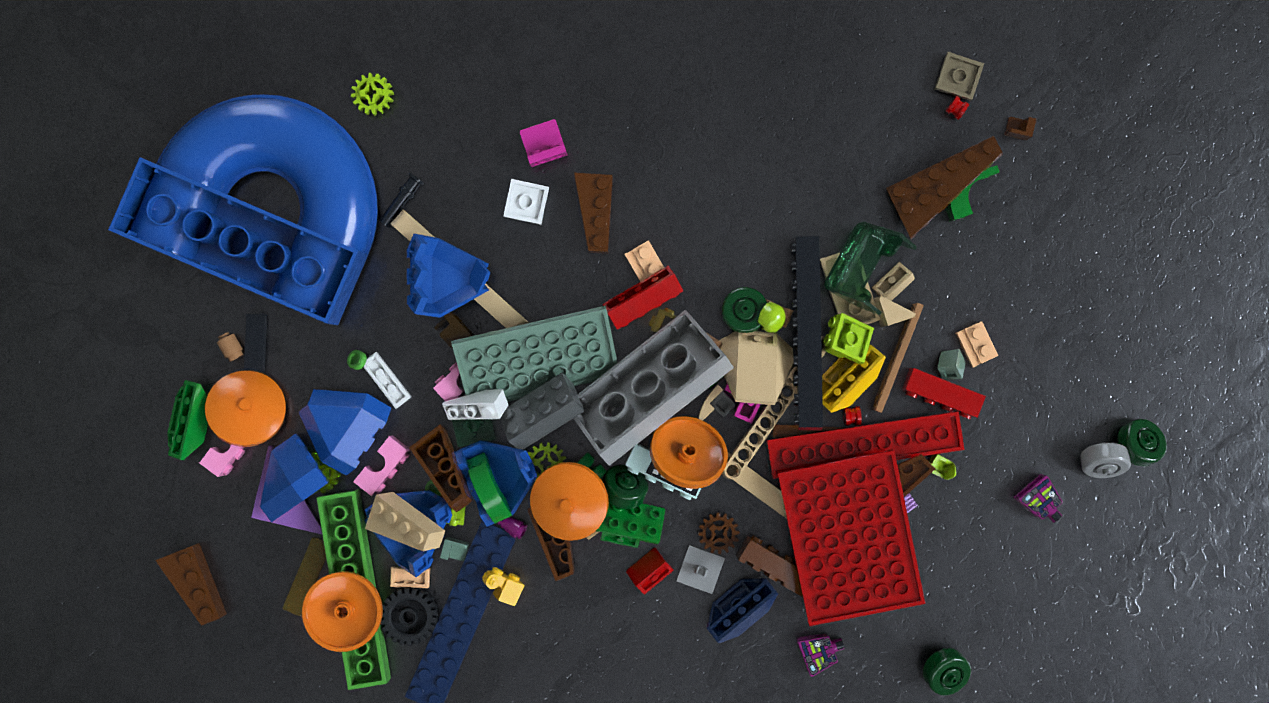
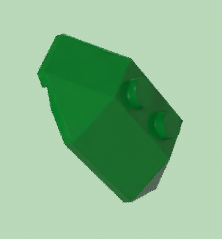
M185 380L175 396L167 432L168 456L184 460L204 443L208 425L205 415L207 395L199 383Z

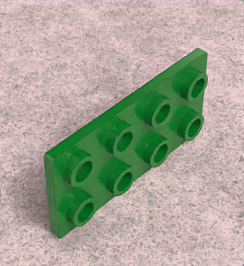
M609 503L606 517L596 531L602 532L600 539L602 541L638 548L640 541L659 544L665 508L641 504L633 509H621Z

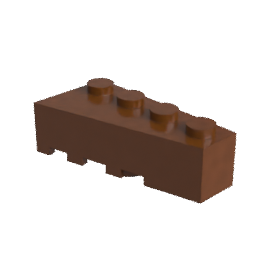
M574 173L589 253L608 254L613 175Z
M440 424L409 448L450 508L458 512L473 500L463 473L458 467L455 451L448 432Z
M531 506L527 508L555 581L573 575L575 568L571 541L558 539L545 532L536 522Z
M747 535L735 554L737 559L742 563L747 562L751 568L758 572L763 571V574L776 582L778 580L782 586L803 597L795 564L796 561L788 555L785 557L779 555V550L771 545L769 547L762 544L763 540L755 535L752 538Z
M200 543L155 560L201 626L220 619L227 614Z

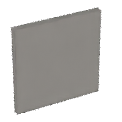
M689 545L676 581L713 594L725 558Z

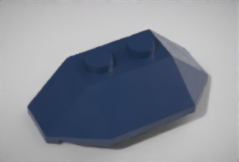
M766 578L741 579L713 602L706 628L718 644L738 637L769 612L778 592Z

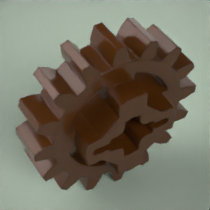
M716 512L714 517L710 513V519L703 518L705 524H699L702 531H699L698 535L703 536L699 541L700 543L705 542L704 549L710 547L711 553L717 550L718 554H721L723 549L728 553L729 546L735 547L733 541H739L735 537V535L740 534L739 530H735L738 524H732L734 518L730 517L727 519V513L720 516L719 512ZM717 520L724 521V522H722L721 524H714V523H713L714 521H717ZM707 527L709 528L711 534L708 537V539L706 538ZM729 527L731 528L730 538L727 536V530L729 529ZM716 529L719 531L723 529L721 531L723 534L721 537L719 535L714 537L716 535V533L714 532ZM716 542L724 543L723 545H714Z

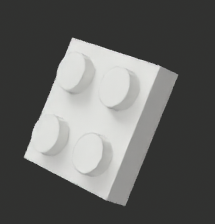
M511 179L504 217L542 225L549 187Z

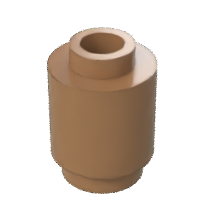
M227 332L218 337L219 341L216 343L225 359L228 358L229 362L244 355L242 353L243 348L235 334L230 335Z

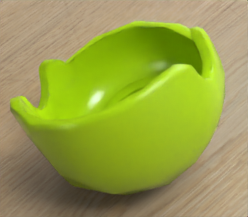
M768 302L762 308L758 323L763 326L762 330L768 333H776L785 323V311L780 305Z

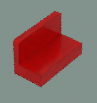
M653 548L626 570V573L634 585L645 595L674 570L659 551Z

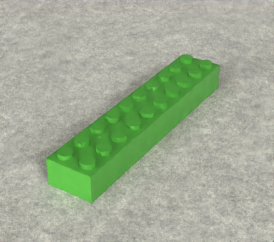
M360 489L317 497L329 574L340 571L353 572L368 579L376 588ZM382 625L379 626L375 635L366 644L358 649L342 652L348 690L387 684L391 679Z

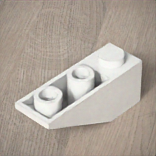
M503 389L483 390L442 403L448 420L500 419L508 407Z

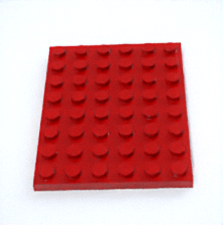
M894 450L778 472L809 626L925 604Z

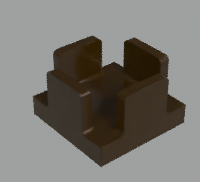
M453 312L446 314L444 319L434 327L437 331H440L449 323V326L439 335L450 348H453L451 342L453 340L475 336Z

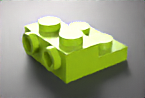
M843 313L831 317L828 322V327H830L829 334L823 339L824 351L838 358L845 357L858 364H863L874 328Z

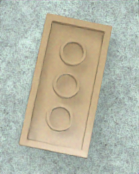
M855 247L820 259V265L836 313L846 314L865 324L879 321L880 317L857 248Z

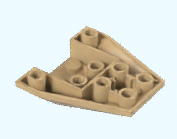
M755 331L745 334L733 332L719 340L722 343L719 348L734 367L724 377L735 402L775 405L793 365V348L777 333Z

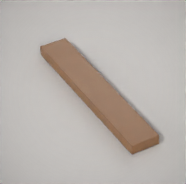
M914 303L911 306L910 311L916 313L913 318L907 319L872 406V410L882 413L922 312L924 305L920 303Z

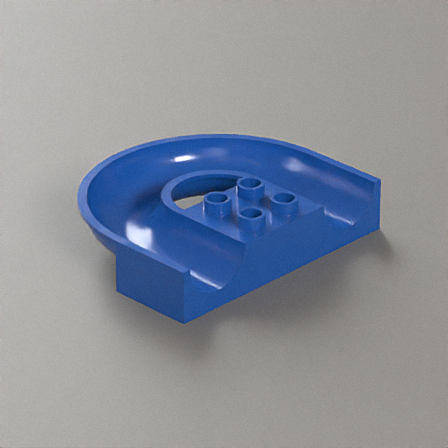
M247 95L220 102L194 116L171 138L156 164L140 157L108 230L324 323L338 325L374 241L378 215L377 193L370 167L363 152L349 133L333 118L321 110L296 99L277 95ZM255 172L278 174L293 186L300 202L298 223L290 222L228 195V193L237 181L248 174Z

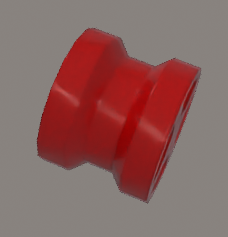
M956 95L945 112L948 114L952 113L959 120L967 110L969 103L962 102L960 97Z
M859 406L851 409L848 407L843 408L845 426H850V424L861 425L862 417Z

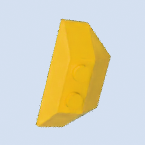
M869 345L863 364H858L845 357L839 358L822 375L823 406L831 413L851 406L877 379L886 358L885 355L874 346Z

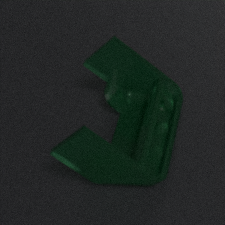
M860 222L853 228L825 280V287L833 294L853 305L881 315L882 312L870 303L872 299L871 292L865 289L870 276L881 256L891 257L895 255L900 246L916 250L917 246L900 232L867 222Z

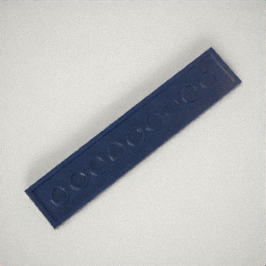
M482 520L407 690L406 698L417 703L445 702L494 589L486 586L482 577L485 572L492 570L493 567L503 570L516 538H513L503 528L494 524L487 527Z

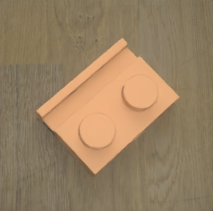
M649 240L625 254L640 282L664 268Z
M982 321L955 333L971 368L998 356Z

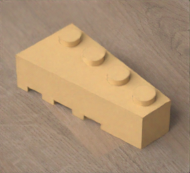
M394 492L377 494L375 496L365 527L367 530L421 551L440 548L445 533L443 528Z

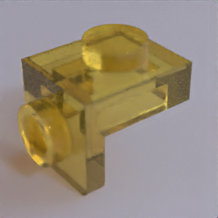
M666 307L664 310L659 309L657 316L653 315L649 326L652 327L651 331L656 333L660 330L665 316L670 319L676 318L677 316L674 315L675 311Z

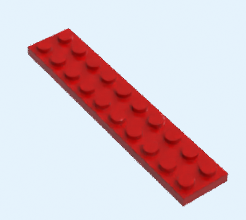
M959 411L766 440L773 479L778 478V472L888 450L895 451L896 460L913 458L920 454L927 456L965 450Z

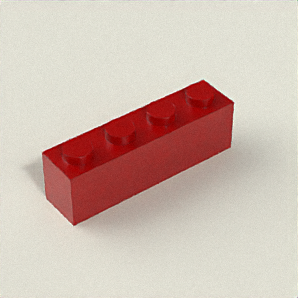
M667 266L602 305L606 306L607 314L618 330L621 327L627 326L631 321L644 316L650 310L661 306L667 300L675 298L679 293L683 292V289L674 272Z
M915 368L909 369L902 390L907 391L906 395L916 399L917 396L925 398L924 402L934 406L935 403L942 405L941 409L953 412V410L959 411V416L966 419H971V417L978 418L986 398L982 394Z

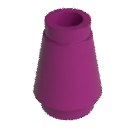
M512 517L498 522V525L513 538L517 537L518 539L523 537L528 527L524 524V521Z

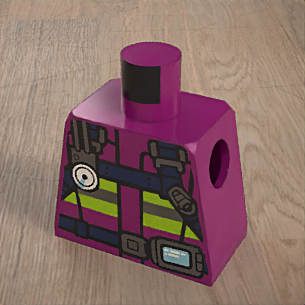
M1040 474L1013 497L1039 519H1044L1048 516L1054 523L1062 517L1056 508L1063 501L1047 475Z
M827 633L796 638L807 671L811 677L836 664L838 660L835 652L845 649L841 638L830 641Z

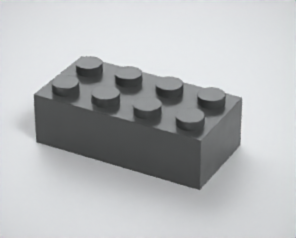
M560 373L509 405L500 420L508 442L515 448L523 450L583 413L584 408L573 382L563 373Z

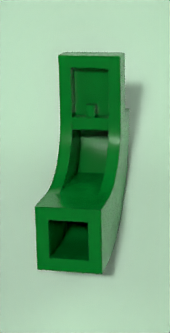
M997 165L990 166L987 170L983 171L972 184L968 185L946 207L950 222L973 214L968 199L969 190L976 181L1000 173Z
M482 453L467 460L472 484L491 520L494 523H498L512 516L509 503L494 479L487 455Z

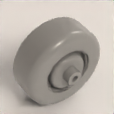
M1117 443L1095 444L1083 450L1080 455L1083 472L1094 478L1119 476L1127 472L1131 466L1127 448Z

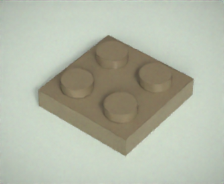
M947 52L935 90L972 101L984 63Z

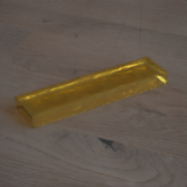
M315 537L311 539L282 608L283 610L298 616L302 615L305 596L316 582L326 558L324 541Z

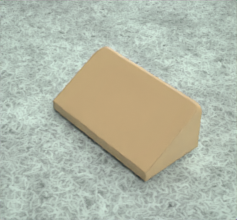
M898 262L872 289L878 296H883L892 301L915 278L909 269Z

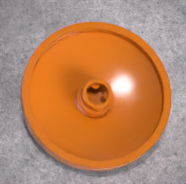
M237 371L224 376L211 388L205 403L206 419L213 433L222 441L239 447L256 446L272 438L281 428L286 414V403L281 388L270 377L256 371Z
M681 416L667 420L656 429L650 442V456L656 470L666 480L680 487L697 489L709 486L718 480L727 465L728 452L722 436L710 424L697 418Z
M564 462L547 468L536 479L530 494L531 511L536 522L545 532L562 540L573 541L590 536L603 523L608 511V494L604 483L594 471L578 463Z
M347 571L334 572L319 579L307 592L302 607L303 623L310 637L323 648L336 652L352 651L366 644L377 632L383 615L382 601L375 586L365 577Z

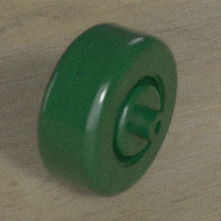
M740 287L734 289L723 301L721 310L723 321L733 332L744 334L755 332L762 327L758 323V319L767 301L759 291L753 288Z
M1136 419L1124 425L1118 433V444L1127 448L1130 461L1136 466H1150L1160 461L1166 453L1167 444L1163 432L1156 424L1149 420Z
M615 465L607 470L602 480L607 490L608 502L621 509H633L640 506L649 489L648 480L645 479V475L641 472L637 475L628 471V466Z
M952 648L941 649L927 659L923 667V679L934 693L943 696L960 691L967 684L971 675V666L961 652Z

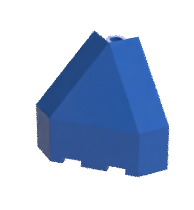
M413 234L407 248V258H410V268L407 269V285H410V295L407 296V304L414 314L440 318L489 291L485 285L490 275V271L487 269L488 263L440 238Z
M313 389L307 405L299 411V415L321 462L344 475H348L360 463L358 459L363 451L367 452L374 442V436L378 428L382 429L386 424L391 407L367 393Z
M297 433L274 448L270 453L260 508L271 522L329 482L319 469L318 463L307 450L308 447Z
M480 440L454 452L458 467L466 478L468 490L476 501L479 515L485 525L488 527L494 524V522L487 514L469 476L468 470L470 469L467 460L482 453H485L488 457L494 479L500 491L507 499L513 516L537 478L534 464L527 451Z
M432 491L397 493L399 497L444 529L446 523H450L452 518L450 506L445 499ZM373 504L365 509L367 519L364 521L366 524ZM373 532L396 564L414 577L419 576L431 566L434 560L432 555L435 549L421 551Z

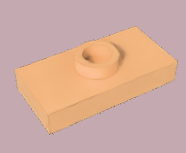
M392 566L390 587L429 588L430 568L426 569L419 576L414 577L403 568Z

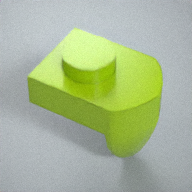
M940 454L931 456L929 462L935 467V470L932 472L933 474L945 480L956 477V466L952 461Z

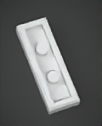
M378 352L367 358L364 369L395 409L412 397Z

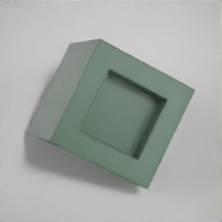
M960 349L942 351L937 368L943 380L962 379L966 361Z
M447 537L444 541L440 558L465 561L470 543Z

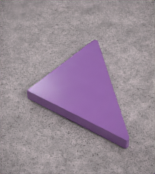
M271 445L268 446L251 518L267 522L271 521L260 508L270 453L274 449V446ZM303 500L272 522L322 534L321 525L306 500Z

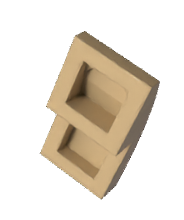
M718 384L705 398L697 419L703 421L714 410L710 402L723 391Z

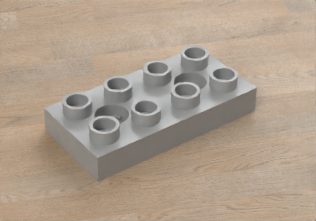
M684 310L581 391L578 396L584 412L573 419L597 453L610 466L734 367L693 317ZM683 357L686 359L680 366L676 368L671 367L679 358ZM624 405L623 410L618 415L612 417V411L616 407Z

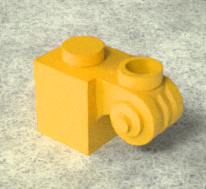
M493 567L492 570L485 572L482 577L483 582L488 588L495 589L493 595L498 601L512 606L516 605L525 586L520 581L519 576L513 573L506 575L501 569Z

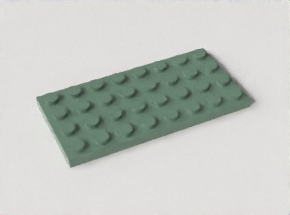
M606 306L451 341L465 394L470 395L483 390L503 389L507 402L521 399L560 373H563L573 382L574 386L594 382L617 364Z

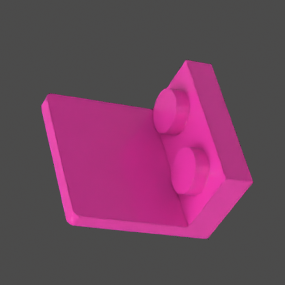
M555 119L520 130L531 167L568 156Z

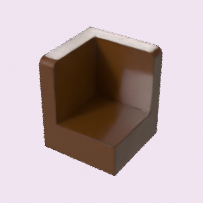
M1009 117L1004 135L1027 141L1033 136L1037 118L1028 117L1024 120Z

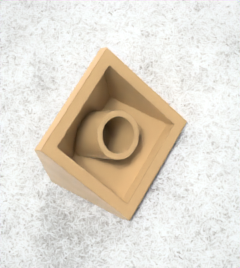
M883 296L874 298L880 317V327L889 326L913 318L916 313Z

